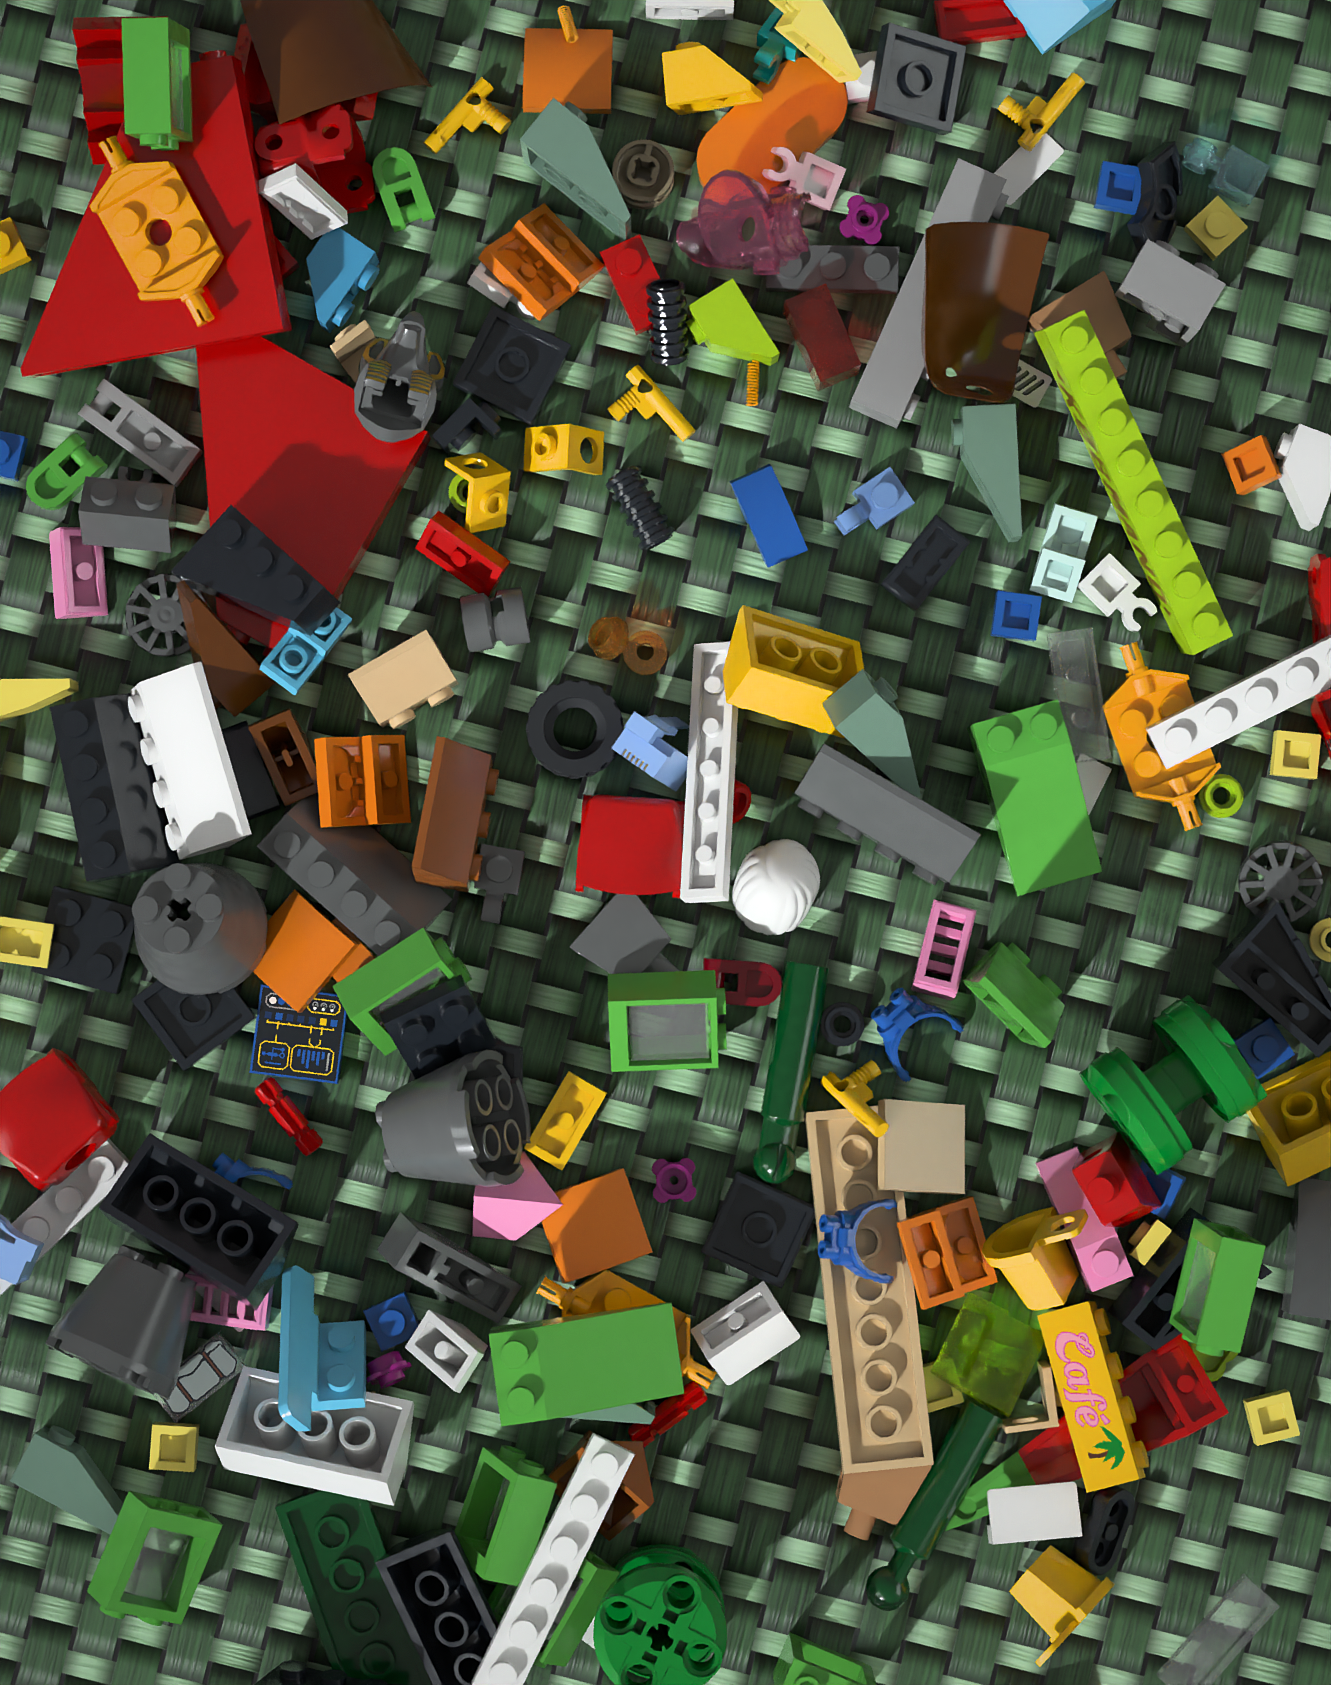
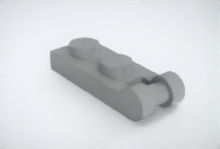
M103 379L96 388L99 392L90 405L85 403L78 412V415L171 484L178 487L202 455L201 449L110 382ZM114 403L121 410L110 422L104 415Z

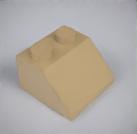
M427 630L348 674L378 724L382 727L390 724L393 729L414 719L416 715L413 710L429 702L430 706L434 707L454 695L451 688L459 684Z

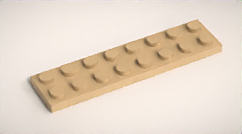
M869 1106L878 1114V1106ZM847 1109L806 1112L805 1124L818 1245L820 1241L824 1240L825 1232H821L819 1228V1220L823 1214L834 1215L839 1210L849 1211L859 1204L867 1203L868 1201L894 1199L898 1203L897 1208L886 1209L885 1207H877L870 1210L859 1223L855 1237L857 1253L862 1263L874 1273H887L890 1276H894L892 1283L884 1284L864 1279L851 1272L845 1266L833 1264L831 1259L820 1258L842 1473L849 1474L934 1465L914 1282L896 1223L906 1218L904 1192L878 1190V1138Z

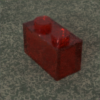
M825 283L786 300L783 313L817 391L858 375L861 367L860 360L827 284Z

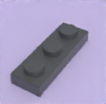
M767 244L766 292L897 294L899 247Z

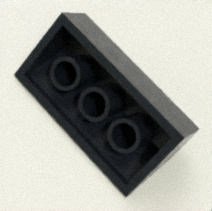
M131 693L93 697L50 707L86 882H101L166 868L176 863L182 864V859L179 860L177 850H171L167 842L165 826L169 823L164 807L160 808L154 797L153 783L156 782L152 765L145 763L141 753L140 741L144 737L140 723H135L129 712L128 697L131 696Z
M151 1133L144 1140L99 1206L101 1212L110 1222L255 1311L279 1277L299 1225L297 1221Z
M431 1529L395 1544L375 1564L433 1685H471L472 1679L499 1624L454 1530Z

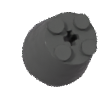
M214 863L172 864L153 874L143 884L133 903L132 914L134 916V933L138 954L147 970L157 980L174 991L192 995L226 992L248 978L256 969L265 953L268 929L265 903L258 891L246 878L226 866ZM184 907L191 914L188 920L179 914Z
M493 1050L466 1054L393 1090L386 1098V1101L379 1102L376 1106L375 1115L377 1123L382 1128L385 1145L383 1160L387 1170L399 1172L401 1175L410 1178L484 1187L508 1185L517 1181L524 1172L522 1165L519 1163L523 1144L531 1143V1124L522 1084L519 1078L511 1079L502 1065L503 1055Z
M120 1246L118 1253L109 1259L53 1326L45 1344L71 1358L75 1357L79 1361L152 1395L156 1393L160 1397L169 1400L177 1384L196 1293L194 1288L197 1282L183 1276V1272L167 1264L159 1262L157 1266L146 1260L142 1254Z

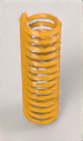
M561 6L557 12L566 41L573 43L579 37L569 6Z
M752 360V362L756 363L747 364L749 365L747 367V381H756L747 382V384L756 385H747L750 388L746 389L748 390L746 392L748 393L746 395V406H756L759 404L760 362L757 360Z

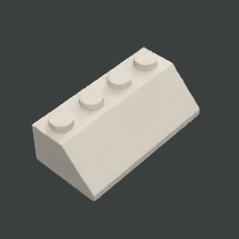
M202 662L192 663L139 682L130 690L131 696L128 697V707L133 721L140 723L144 737L140 741L141 753L145 763L152 765L156 782L153 783V793L157 805L160 808L164 807L169 824L165 826V833L171 850H177L179 860L230 847L251 835L252 833Z
M243 1366L215 1444V1449L224 1469L394 1506L407 1466L414 1411L413 1401L366 1392V1407L323 1411L311 1410V1431L298 1432L285 1422L279 1413V1373Z

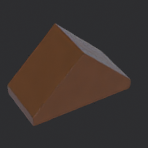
M290 708L248 725L285 806L318 792L316 760L308 738Z

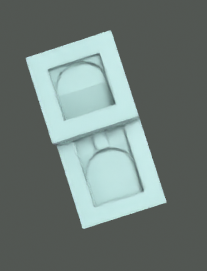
M1054 503L1033 573L1030 591L1072 603L1085 564L1084 558L1098 518L1097 515Z

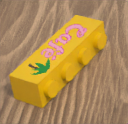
M1087 1301L1037 1315L1086 1492L1145 1478L1143 1468L1149 1467V1460L1142 1440L1135 1441L1131 1424L1136 1422V1414L1130 1397L1122 1396L1118 1379L1124 1378L1117 1352L1110 1353L1105 1335L1111 1334V1327L1105 1309H1098L1096 1302Z

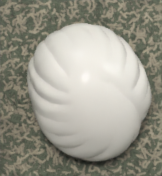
M790 839L773 840L765 846H759L751 850L739 868L732 890V903L737 916L744 921L748 928L765 935H780L794 930L808 914L820 887V874L814 857L802 844Z

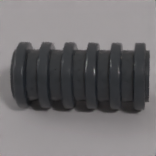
M658 279L646 286L647 295L651 296L647 299V307L651 309L648 312V320L651 322L648 327L649 334L652 335L649 339V344L653 348L650 352V358L653 362L660 365L680 364L690 357L689 349L686 348L689 344V339L685 335L688 331V325L684 322L687 318V310L683 308L686 306L687 301L686 297L682 295L686 291L685 283L677 279Z
M633 465L608 479L605 486L608 490L613 489L615 494L612 496L614 502H620L619 511L621 514L626 513L628 517L625 520L627 526L632 525L635 529L632 535L634 538L639 537L641 543L638 545L640 550H650L670 539L675 529L673 526L668 527L666 524L669 520L666 514L661 515L659 510L662 508L660 502H654L653 497L655 493L653 490L648 491L646 486L649 482L647 478H641V467Z

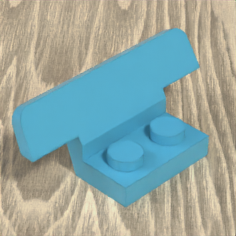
M295 1265L285 1269L282 1273L278 1409L282 1419L296 1431H311V1410L323 1411L366 1407V1326L364 1320L320 1323L318 1316L314 1314V1276Z

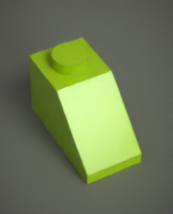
M733 278L688 305L687 316L689 320L686 321L688 332L697 345L704 342L712 353L747 361L757 360L760 364L769 366L778 362L780 352Z

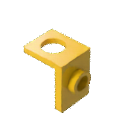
M573 424L526 428L523 470L530 473L573 470L592 475H602L604 432ZM584 438L590 441L593 449V455L589 463L583 460L580 453V446Z
M481 452L445 458L446 467L469 481L465 529L470 533L504 527L506 525L511 471ZM476 464L481 465L485 468L473 469L468 468L464 465Z

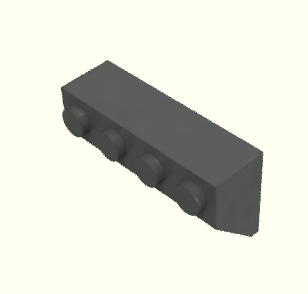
M823 744L793 794L801 799L797 805L799 808L819 819L823 813H826L839 821L836 826L837 830L856 841H859L862 835L877 843L874 849L875 852L894 863H897L900 857L915 865L912 873L934 886L938 880L944 883L950 882L981 835L826 744Z
M318 792L298 802L257 845L264 854L378 956L421 928L426 930L453 900L440 887L416 883L411 868L412 862L371 825L320 828Z

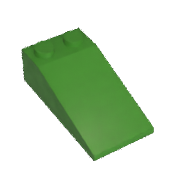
M1058 699L978 722L967 727L1016 896L1102 872L1070 738Z
M997 942L960 980L1022 1042L1046 1048L1053 1039L1065 1007L1057 998L1062 991L1045 974L1037 978L1026 967L1031 960L1014 943L1006 947L1002 942Z
M672 1302L491 1327L489 1332L501 1426L550 1420L684 1394Z

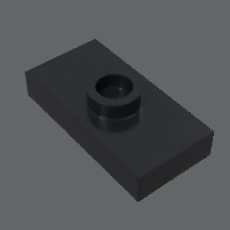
M935 515L884 579L881 586L915 612L971 541L938 515Z

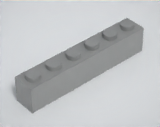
M958 158L928 227L933 224L947 222H988L990 217L998 221L1009 198L1008 195L1001 193L1007 179ZM925 235L849 405V408L896 429L902 417L909 421L911 420L921 396L913 393L919 377L927 381L929 379L922 356L921 342Z

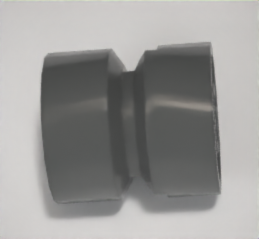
M522 587L497 590L494 598H489L485 593L460 597L461 613L469 653L494 649L497 641H502L506 646L531 642Z

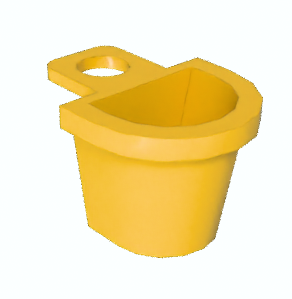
M1054 1206L1025 1214L1004 1224L992 1233L983 1244L982 1254L991 1267L999 1268L1028 1309L1043 1310L1064 1305L1079 1275L1065 1239L1079 1235L1089 1216L1085 1209L1058 1215ZM1073 1222L1070 1226L1066 1227L1065 1229H1060L1061 1225Z
M1052 1545L1039 1556L1009 1591L1051 1637L1049 1641L1052 1644L1035 1662L1039 1667L1115 1585L1108 1577L1101 1581Z

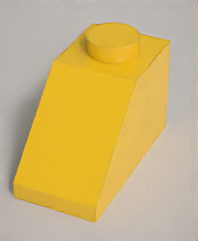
M699 42L681 43L676 45V50L662 53L666 105L678 115L763 101L762 91Z

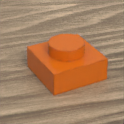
M1263 435L1257 436L1221 454L1236 492L1239 495L1244 496L1282 477L1267 437Z

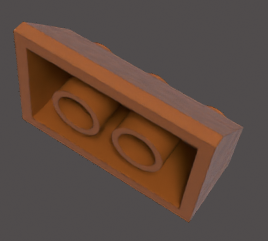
M437 736L411 867L416 883L469 892L470 882H479L483 855L476 854L479 837L487 839L491 820V812H485L484 808L487 795L495 796L499 778V770L492 769V755L451 739Z

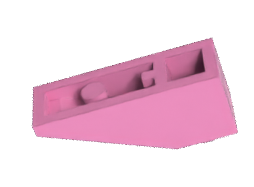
M1075 1146L1035 1162L1051 1204L1058 1215L1085 1209L1089 1216L1082 1232L1073 1238L1066 1239L1084 1286L1091 1292H1094L1134 1275L1115 1228L1105 1227L1100 1222L1073 1175L1072 1168L1080 1155L1078 1148ZM1073 1222L1061 1225V1229H1065Z

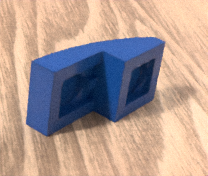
M770 464L729 481L745 521L749 524L762 559L768 568L808 550L786 496Z

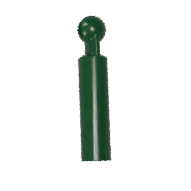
M786 961L760 1113L763 1116L759 1147L753 1156L754 1169L757 1175L766 1182H784L793 1175L797 1166L795 1150L800 1123L804 1122L830 968Z
M964 1400L933 1457L934 1465H932L890 1536L896 1547L892 1558L887 1566L875 1569L868 1576L865 1587L871 1604L883 1611H892L900 1608L907 1601L910 1591L907 1575L916 1560L930 1559L1004 1423L1002 1419L969 1400Z

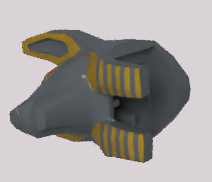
M409 312L400 321L397 330L389 342L383 338L375 339L366 347L360 361V374L354 389L355 413L368 432L376 439L394 443L406 440L423 431L434 412L436 397L443 385L445 367L438 353L429 351L427 355L426 329L423 316L419 312Z

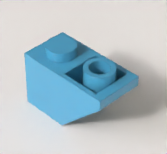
M336 228L323 234L306 258L317 319L321 327L328 333H331L335 325L342 327L347 322L355 307L351 302L360 289L367 291L371 287L380 271L376 267L379 260L375 251L341 228Z

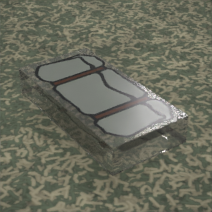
M219 1331L181 1362L177 1384L170 1399L166 1400L154 1393V1397L173 1421L177 1423L241 1372L243 1366L247 1367V1364L221 1331Z

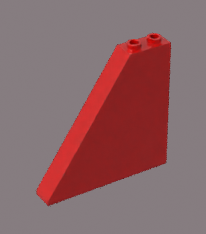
M226 50L199 54L200 61L191 63L193 142H179V150L175 151L151 150V146H141L140 139L125 134L124 119L116 136L128 161L131 160L134 163L169 161L176 167L224 256L218 270L204 285L203 290L205 292L201 294L215 318L210 322L206 321L207 324L197 327V323L186 303L182 302L181 299L163 301L140 300L138 296L140 291L99 215L92 212L90 204L112 174L111 170L113 168L108 160H106L21 365L22 377L36 378L292 330L268 201L259 193V180L263 178L259 171V159L254 147L255 132L241 60L234 56H227ZM166 220L154 222L150 228L151 240L158 246L168 243L172 236L170 224Z
M262 336L196 348L210 527L232 505L323 585L336 599H339L430 442L431 437L428 431L423 430L409 439L394 443L376 439L363 427L355 413L353 388ZM216 597L217 616L219 619L227 624V627L241 643L247 645L252 638L266 646L262 653L266 657L289 629V627L264 618L258 613L240 606L237 607Z

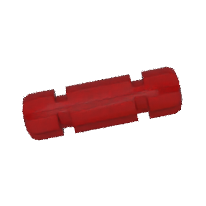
M272 1077L267 1078L255 1088V1094L264 1105L268 1104L270 1106L269 1112L290 1138L293 1136L296 1139L295 1145L303 1155L308 1156L323 1144L322 1138L314 1128L310 1130L307 1126L309 1122L289 1096L286 1095L284 1097L281 1093L283 1089Z
M690 1381L684 1386V1394L670 1396L655 1408V1418L651 1424L634 1423L628 1429L631 1440L642 1441L645 1448L655 1440L657 1433L661 1436L689 1415V1409L693 1408L695 1410L705 1403L708 1399L705 1390L697 1382Z

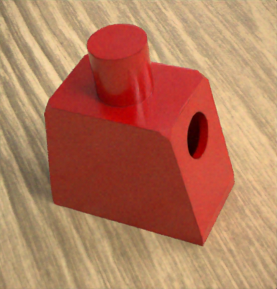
M1120 1132L1080 1153L1072 1168L1073 1175L1100 1222L1105 1227H1124L1162 1206Z

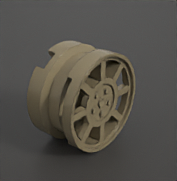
M636 140L625 145L614 159L613 179L625 204L636 209H651L659 206L668 198L674 185V164L670 154L662 145L651 140Z

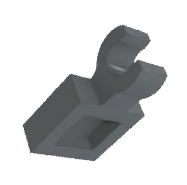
M481 844L479 855H483L482 869L479 882H474L475 889L486 890L481 920L500 924L505 894L518 896L525 851Z

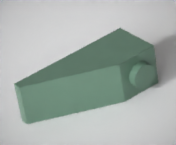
M1016 404L962 406L958 413V419H952L951 421L952 445H960V458L1008 543L1018 542L1022 537Z
M862 669L825 700L822 705L836 730L896 785L918 798L921 794L903 717L894 703L898 695L884 678L880 677L875 681Z
M54 1425L50 1429L43 1426L34 1434L10 1482L111 1535L123 1502L85 1448L74 1442L76 1437L71 1432Z

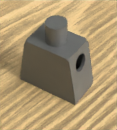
M616 894L569 946L575 952L610 974L679 971L676 966L660 953L671 941V938L637 895Z

